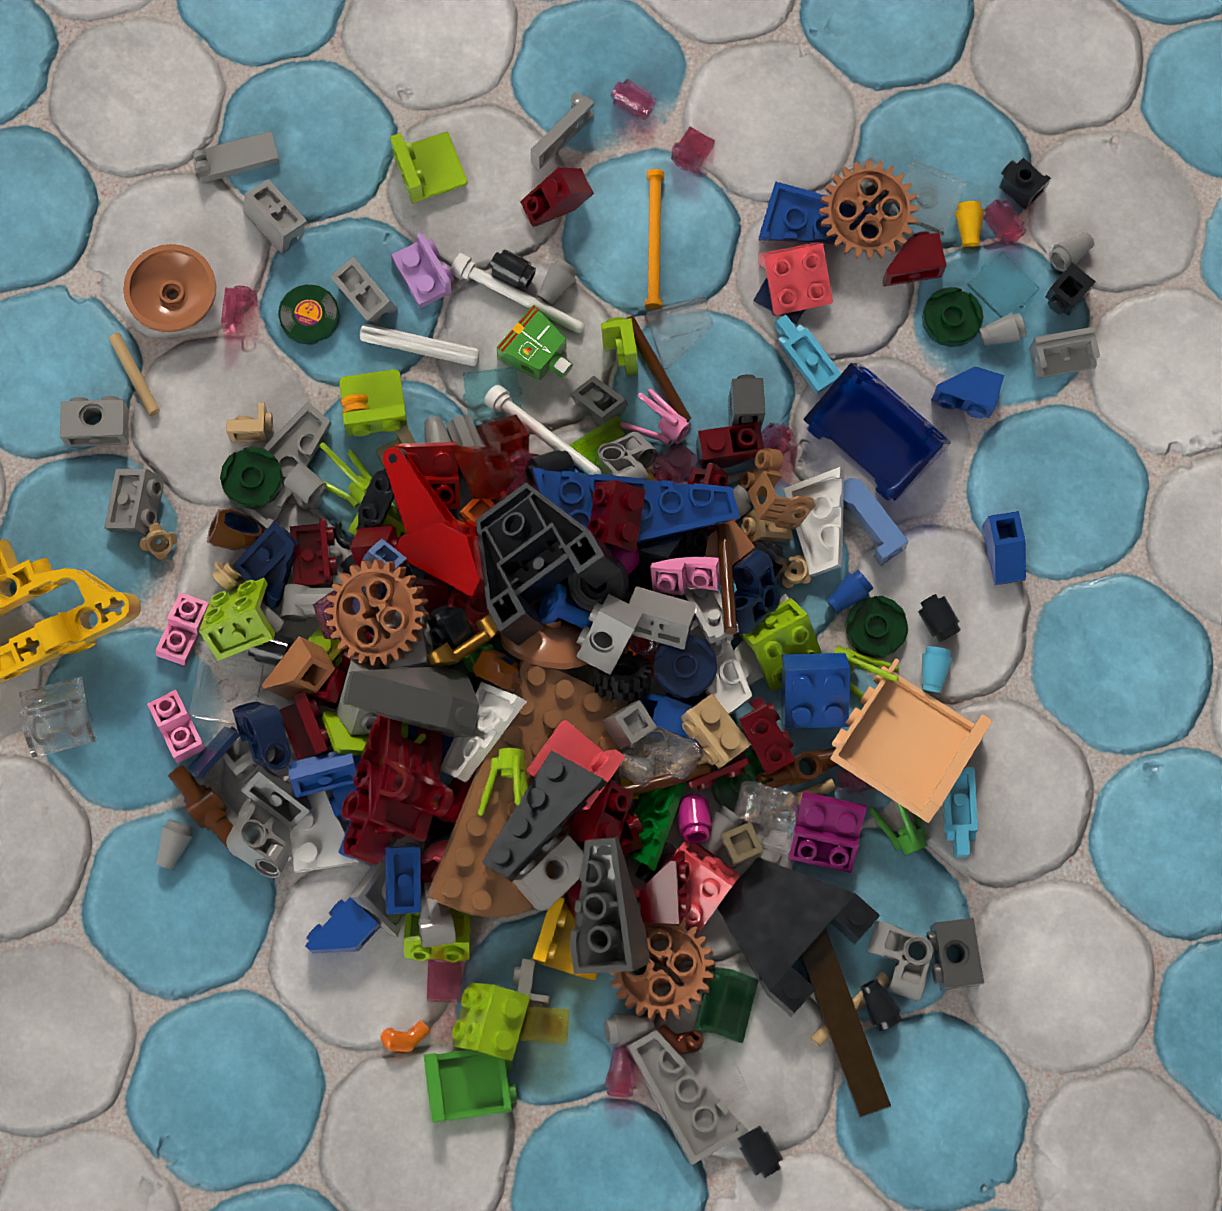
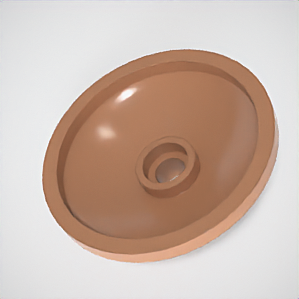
M176 244L157 246L142 253L129 267L123 286L125 302L135 319L142 325L160 332H178L199 323L213 306L217 290L216 279L207 260L195 250ZM172 293L179 294L174 300L168 298Z
M557 618L550 624L542 622L544 628L519 646L502 633L500 634V643L503 648L512 656L522 661L525 659L529 664L553 669H571L588 664L576 657L582 646L576 642L583 629L563 619Z

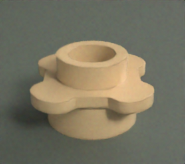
M153 523L149 527V533L140 540L139 545L143 551H150L157 559L163 560L168 556L172 545L176 544L177 536L174 532L168 533L163 530L159 523ZM161 539L160 544H156L155 541Z
M796 555V557L788 558L792 562L782 576L781 583L783 587L790 589L795 584H808L812 576L808 572L804 556ZM796 569L797 573L792 574L791 570Z
M216 562L214 564L217 569L212 575L226 590L231 591L236 585L240 586L243 583L239 579L241 575L231 563L220 564Z

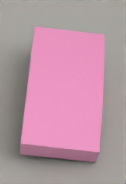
M684 557L652 563L653 591L675 595H684L686 588L718 591L721 584L719 558Z
M181 592L179 593L167 618L168 625L155 650L156 656L186 666L200 634L199 629L209 602Z
M177 690L147 704L177 764L206 749Z

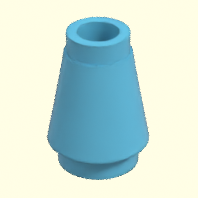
M926 646L925 653H922L923 691L941 694L953 658H950L951 650Z

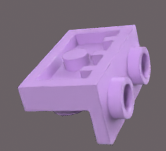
M423 233L417 235V242L391 255L394 265L420 309L451 294V281L454 280L447 264H440L437 258L440 254L432 239L427 241Z

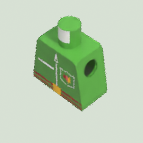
M534 305L531 306L496 347L497 358L500 361L536 380H541L549 370L563 379L573 367V363L562 356L566 351L567 340Z

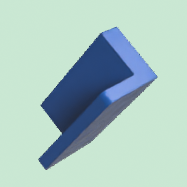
M333 751L291 762L288 773L295 796L298 798L352 784L357 767L352 753L341 755Z
M406 843V846L385 847L386 913H421L420 846L415 843Z

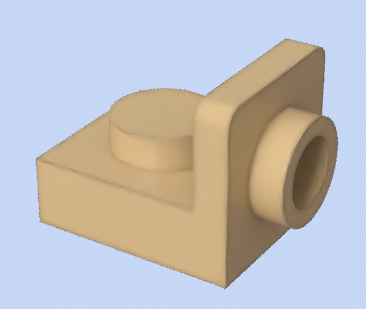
M258 403V419H253L249 416H238L235 420H226V432L230 442H267L268 431H273V414L268 413L265 403Z
M755 509L742 517L741 530L753 545L757 541L787 543L793 539L792 530L778 528L771 521L760 520Z

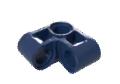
M760 550L752 551L733 568V579L737 589L734 592L736 622L739 632L735 634H747L754 631L765 618L778 608L780 603V591L777 587L772 560L765 552Z
M259 701L245 703L232 709L240 740L248 741L254 763L260 767L264 765L272 770H282L290 762L291 751L279 709L275 705L262 704ZM273 747L275 756L269 762L267 754L270 748Z

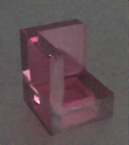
M428 960L427 1001L461 1003L462 964Z

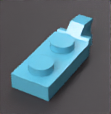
M786 314L776 320L774 327L781 336L778 342L782 350L816 395L842 378L843 374L807 327L804 328L801 324L795 327Z
M975 767L963 769L943 802L944 833H946V841H953L954 858H967L970 855L969 841L976 840L978 818Z

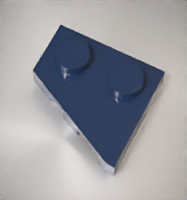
M273 522L232 565L246 581H257L265 578L268 584L263 600L271 609H277L280 606L284 587L287 585L299 543L280 522Z

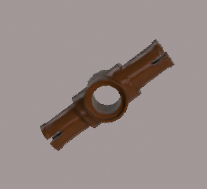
M836 747L824 751L803 752L794 757V762L771 774L766 772L757 774L758 783L769 781L760 786L762 792L768 793L787 784L790 786L806 784L818 776L826 774L828 769L839 766L830 759ZM800 760L809 764L811 770L809 775H804L800 771Z
M183 764L178 766L168 777L185 798L186 806L184 808L202 829L205 827L208 831L211 830L228 849L226 841L233 828V824L227 818L228 813L225 811L228 808L210 786L208 788L205 785L200 786Z

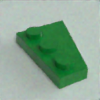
M687 782L641 795L630 816L636 814L644 832L639 834L643 847L624 855L625 858L655 871Z

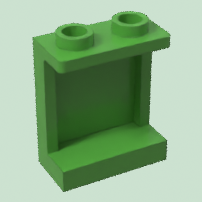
M473 1050L423 1055L433 1123L511 1112V1104L518 1103L515 1083L508 1084L507 1070H513L512 1061Z

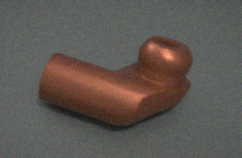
M665 1023L657 1030L679 1055L697 1052L701 1049L704 1042L703 1035L696 1030L676 1034Z

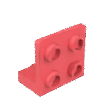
M813 242L758 254L759 265L765 267L772 309L775 315L833 303L822 243Z
M567 720L560 722L529 765L527 772L535 777L552 750L598 775L608 783L625 759V756L616 749L603 751ZM603 788L600 791L596 790L586 800L588 804L582 810H587L591 807Z
M684 841L676 851V853L678 851H685V862H688L690 865V877L688 882H686V891L691 895V910L683 920H687L688 929L696 926L700 933L741 874L702 845Z

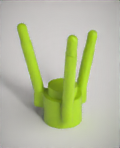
M321 443L320 448L352 480L348 486L350 494L324 481L326 483L325 489L345 499L356 508L361 504L372 477L352 450H348L347 454L360 472V476H357L325 443Z
M840 645L833 652L846 654L850 666V676L856 667H859L894 682L899 680L898 676L878 668L885 666L889 669L891 664L857 653L849 648L845 649ZM896 666L893 671L898 672L899 667ZM850 682V691L861 700L864 693Z
M502 748L499 749L498 758H491V770L478 810L479 816H483L498 770L501 771V777L513 778L515 804H521V795L523 796L528 788L525 750Z

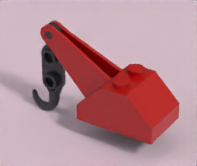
M388 448L383 454L385 468L373 475L359 506L358 529L380 526L384 522L395 498L407 533L400 537L395 549L407 558L405 561L471 597H486L476 523L470 520H466L465 523L456 520L410 458L407 451L402 448ZM337 522L334 528V537L342 548L350 550L353 539L347 540L343 537L341 533L342 523Z

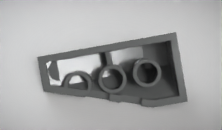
M443 666L351 671L343 700L345 705L448 737H473L479 710V702L469 676Z
M619 838L586 840L580 872V880L582 882L579 900L576 901L574 910L577 912L574 930H571L569 941L574 974L634 971L649 964L650 959L645 926Z

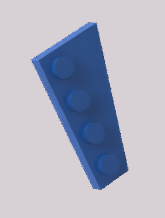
M775 181L758 240L835 243L836 236L826 237V233L831 227L821 226V222L828 218V216L819 214L821 208L828 207V205L821 202V197L826 195ZM843 204L839 207V211L844 217H853L856 213L854 207L850 204ZM864 206L862 215L849 226V229L854 230L869 213L873 214L874 209ZM884 212L885 215L891 216L890 213ZM864 225L861 228L864 237L871 239L877 236V230L872 225Z

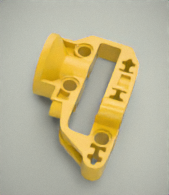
M0 539V617L12 609L73 580L78 584L84 598V604L67 612H58L56 616L35 623L33 628L8 639L9 643L0 647V683L9 681L64 654H75L93 647L97 644L96 639L123 627L137 618L141 611L140 600L132 593L118 592L87 570L69 568L53 570L48 558H42L33 562L26 560L19 564L10 541ZM15 581L17 591L12 596L9 588L10 584ZM122 601H124L125 606H123V607L121 608V612H110V611H109V610H115V609L121 607V606H122ZM93 612L96 613L98 618L94 628L91 627L89 622ZM37 647V652H29V649Z

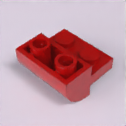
M457 442L394 444V448H402L407 451L410 458L448 509H460ZM395 499L396 508H397V511H399V508H398V505H397V502H396V499Z

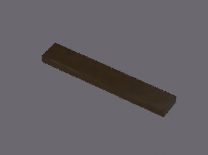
M825 928L800 957L810 984L816 988L813 993L858 1117L861 1118L891 1107Z

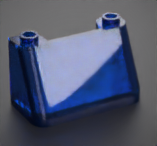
M850 363L803 418L808 424L806 429L819 440L822 437L831 439L873 476L875 483L878 485L875 490L887 501L891 498L894 501L899 500L951 444L950 440L872 371L860 363Z

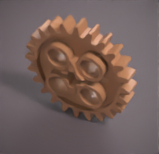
M867 160L865 168L861 169L858 162H854L853 172L843 167V178L835 174L833 175L832 180L836 186L826 185L825 190L831 196L821 197V202L828 205V207H823L819 211V214L828 216V218L821 222V226L831 227L826 233V237H837L834 247H838L842 243L846 245L843 254L846 255L853 249L855 250V259L859 258L861 252H866L867 259L871 260L873 252H877L880 259H882L885 248L892 254L895 253V242L901 246L905 244L902 234L911 236L913 233L907 225H914L918 220L910 216V214L919 210L918 206L910 205V202L917 198V194H907L912 183L902 185L901 181L904 173L894 177L892 175L894 166H891L887 171H883L882 161L878 163L875 169L872 168L870 160ZM866 182L872 183L876 187V193L871 196L862 193L860 186ZM883 191H888V195L876 205L873 214L869 213L854 230H850L849 226L862 215L864 206L870 207ZM886 203H892L898 208V214L893 217L884 214L882 206ZM843 204H850L854 207L856 213L853 217H844L841 215L839 207ZM864 225H872L877 230V236L871 239L863 236L861 228Z
M374 560L373 564L370 561H361V568L358 565L350 566L351 575L348 573L340 574L343 584H332L337 594L335 596H327V599L333 602L334 605L332 608L325 609L326 613L333 615V619L328 621L326 626L336 627V631L330 637L342 639L337 647L338 649L349 647L347 657L354 658L359 654V663H367L370 659L371 665H380L381 660L383 664H391L393 657L396 660L404 659L403 651H414L411 641H422V638L416 632L417 630L427 629V626L420 622V618L429 616V613L422 611L420 606L426 604L428 600L418 598V594L424 588L423 586H412L416 579L415 575L404 577L407 568L398 567L395 570V562H386L384 565L383 560ZM382 582L387 587L385 598H382L379 594V586ZM355 598L360 601V610L357 614L352 608ZM377 607H379L380 612L376 614L377 618H375L374 613L377 612ZM396 611L402 617V623L399 627H396L393 622V616ZM369 627H372L375 632V638L372 642L367 639L366 635ZM387 631L390 633V638H387Z
M685 919L678 926L676 924H651L644 922L648 952L659 965L664 967L667 964L670 974L683 982L684 986L679 987L675 984L671 977L660 969L657 972L652 960L646 965L647 970L645 973L639 976L631 974V971L609 972L610 975L616 976L611 981V985L613 988H621L616 993V996L619 1000L627 998L624 1004L627 1010L637 1005L636 1015L638 1017H641L645 1011H648V1017L650 1021H653L656 1014L660 1013L663 1021L667 1022L668 1013L673 1012L678 1020L680 1019V1009L684 1008L688 1013H692L690 1005L692 1001L702 1005L700 992L710 993V989L705 982H712L715 979L714 975L707 971L715 968L714 961L707 959L713 955L712 949L703 948L708 942L705 936L697 938L699 931L696 926L687 931L688 924ZM659 940L669 942L668 947L660 952L653 950L654 944ZM686 960L693 963V967L688 972H679L677 970L678 964ZM660 985H669L671 987L670 993L664 997L655 995V990Z

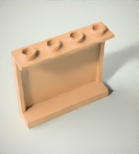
M895 658L889 669L885 666L881 669L898 676V682L878 675L875 677L873 682L878 684L876 689L869 686L860 700L864 707L862 710L855 707L846 721L850 728L848 731L841 728L831 745L836 747L830 759L929 823L943 804L993 720L981 714L976 723H972L893 672L899 663V660Z

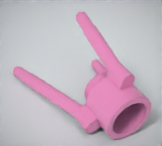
M648 389L647 393L659 405L643 393H639L638 398L663 417L658 425L661 434L618 420L613 421L614 426L631 432H639L643 436L659 440L666 446L671 441L679 444L687 435L691 425L653 389Z

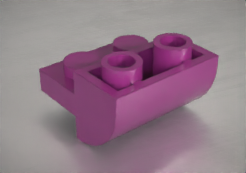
M803 792L794 822L788 859L852 873L859 846V836L866 813V805Z

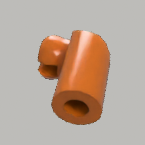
M419 1020L408 1032L394 1031L393 1028L383 1030L380 1040L389 1051L410 1052L431 1030Z

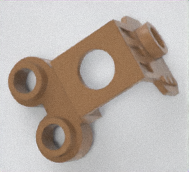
M764 448L758 451L755 457V465L759 469H749L743 472L739 479V485L748 492L760 520L771 521L778 528L792 530L799 527L816 506L814 499L800 495L792 498L776 495L774 486L782 477L780 469L783 464V455L780 450ZM758 496L766 498L763 504L759 503Z

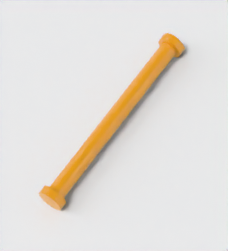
M650 169L647 171L646 176L647 180H649L648 298L645 299V308L659 310L663 307V300L660 299L661 181L664 180V171L661 169Z

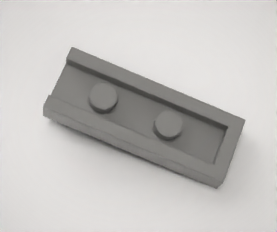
M574 93L571 96L572 109L530 149L531 163L539 170L594 117V113L590 111L594 106V102L586 95Z
M271 131L193 151L201 183L280 163Z
M686 588L683 597L686 601L698 604L694 617L709 644L714 643L715 646L722 644L721 639L725 638L727 641L734 639L733 634H726L724 632L722 596L719 590Z

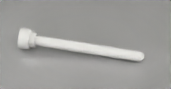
M459 253L453 262L450 271L454 277L460 280L471 278L529 309L532 305L536 306L546 318L575 333L583 332L584 324L581 321L476 268V264L471 262L472 258L465 254Z
M495 385L488 391L484 403L494 412H506L554 450L567 451L571 455L574 465L585 474H601V470L515 405L510 397V392L501 385Z

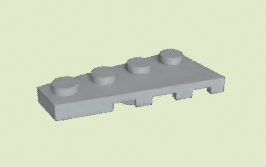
M309 402L264 447L265 450L276 457L281 465L284 476L282 490L276 499L265 507L256 509L241 508L250 517L259 522L265 530L273 522H277L293 494L284 485L287 475L300 463L308 467L331 427L330 420Z
M657 1030L626 1046L690 1165L699 1162L750 1132L730 1112L728 1107L715 1096L706 1083L693 1072L683 1058Z

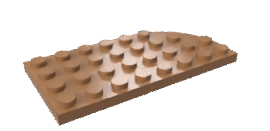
M525 659L523 661L520 660L518 665V675L522 678L521 687L514 695L521 697L527 702L478 766L427 894L429 899L470 915L505 917L535 908L512 881L481 863L517 806L515 804L513 778L501 777V771L498 770L483 816L478 815L481 799L491 770V758L499 757V749L517 748L525 750L528 787L534 777L527 772V768L561 721L567 720L603 751L613 749L618 750L620 753L622 751V748L619 749L602 721L627 705V702L623 701V704H617L616 699H613L612 702L606 701L607 696L599 697L598 692L595 693L593 686L557 669L529 664ZM574 814L562 825L564 828L557 836L568 835ZM548 862L545 870L547 876L551 879L555 874V867L552 862Z

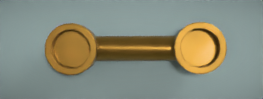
M490 613L475 622L480 630L479 633L454 650L451 649L448 642L426 656L432 666H446L458 663L490 641L498 631Z

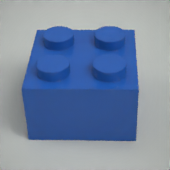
M846 654L782 655L781 715L785 729L849 727L846 721L849 718L850 666Z

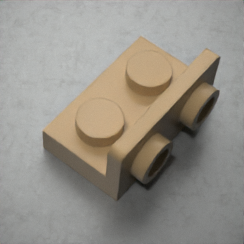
M713 693L680 717L686 734L691 739L696 738L703 748L701 752L704 758L711 765L715 764L718 769L751 745Z

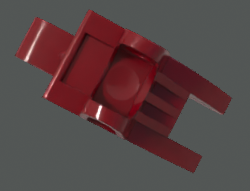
M377 715V719H375L369 734V741L366 742L360 757L361 762L358 763L355 770L353 783L358 789L357 791L350 792L342 805V816L351 821L343 843V851L346 855L371 865H377L383 859L385 847H388L392 837L399 840L407 835L422 842L426 840L432 817H443L450 809L453 801V790L439 780L442 761V734L419 728L417 732L418 737L424 733L426 739L421 744L402 737V722ZM443 795L442 802H441V804L438 806L439 800H440L441 796Z

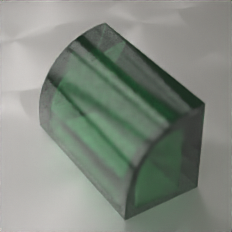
M715 967L708 971L714 975L715 979L712 982L705 983L709 987L710 993L702 994L701 999L703 1003L699 1006L693 1030L717 1038L743 1043L759 979L733 969Z

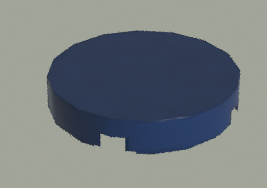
M689 635L684 650L662 643L655 654L653 665L656 681L661 688L673 697L683 699L698 697L707 691L715 680L718 667L716 654L709 643L695 635Z

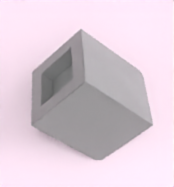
M640 700L625 705L602 721V724L619 749L634 744L657 728Z

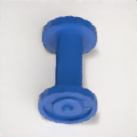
M559 583L542 596L538 608V617L541 622L550 624L557 618H560L582 628L585 626L591 628L593 622L588 620L591 611L581 608L574 600L568 598L565 585Z

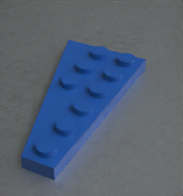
M540 468L532 469L537 491L585 528H588L593 504L592 497L596 483L618 480L644 489L645 496L637 543L726 523L740 518L732 487L696 483L693 485L665 480L650 481L644 480V478L603 474H577L571 471H546Z

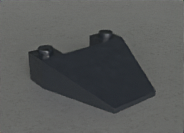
M526 482L476 519L487 609L499 632L518 646L544 628L531 603L576 571L581 578L597 589L621 571L607 545Z
M759 857L735 882L717 907L766 995L790 1017L796 1013L816 990L792 966L823 930L831 923L851 942L856 944L881 916L856 893Z

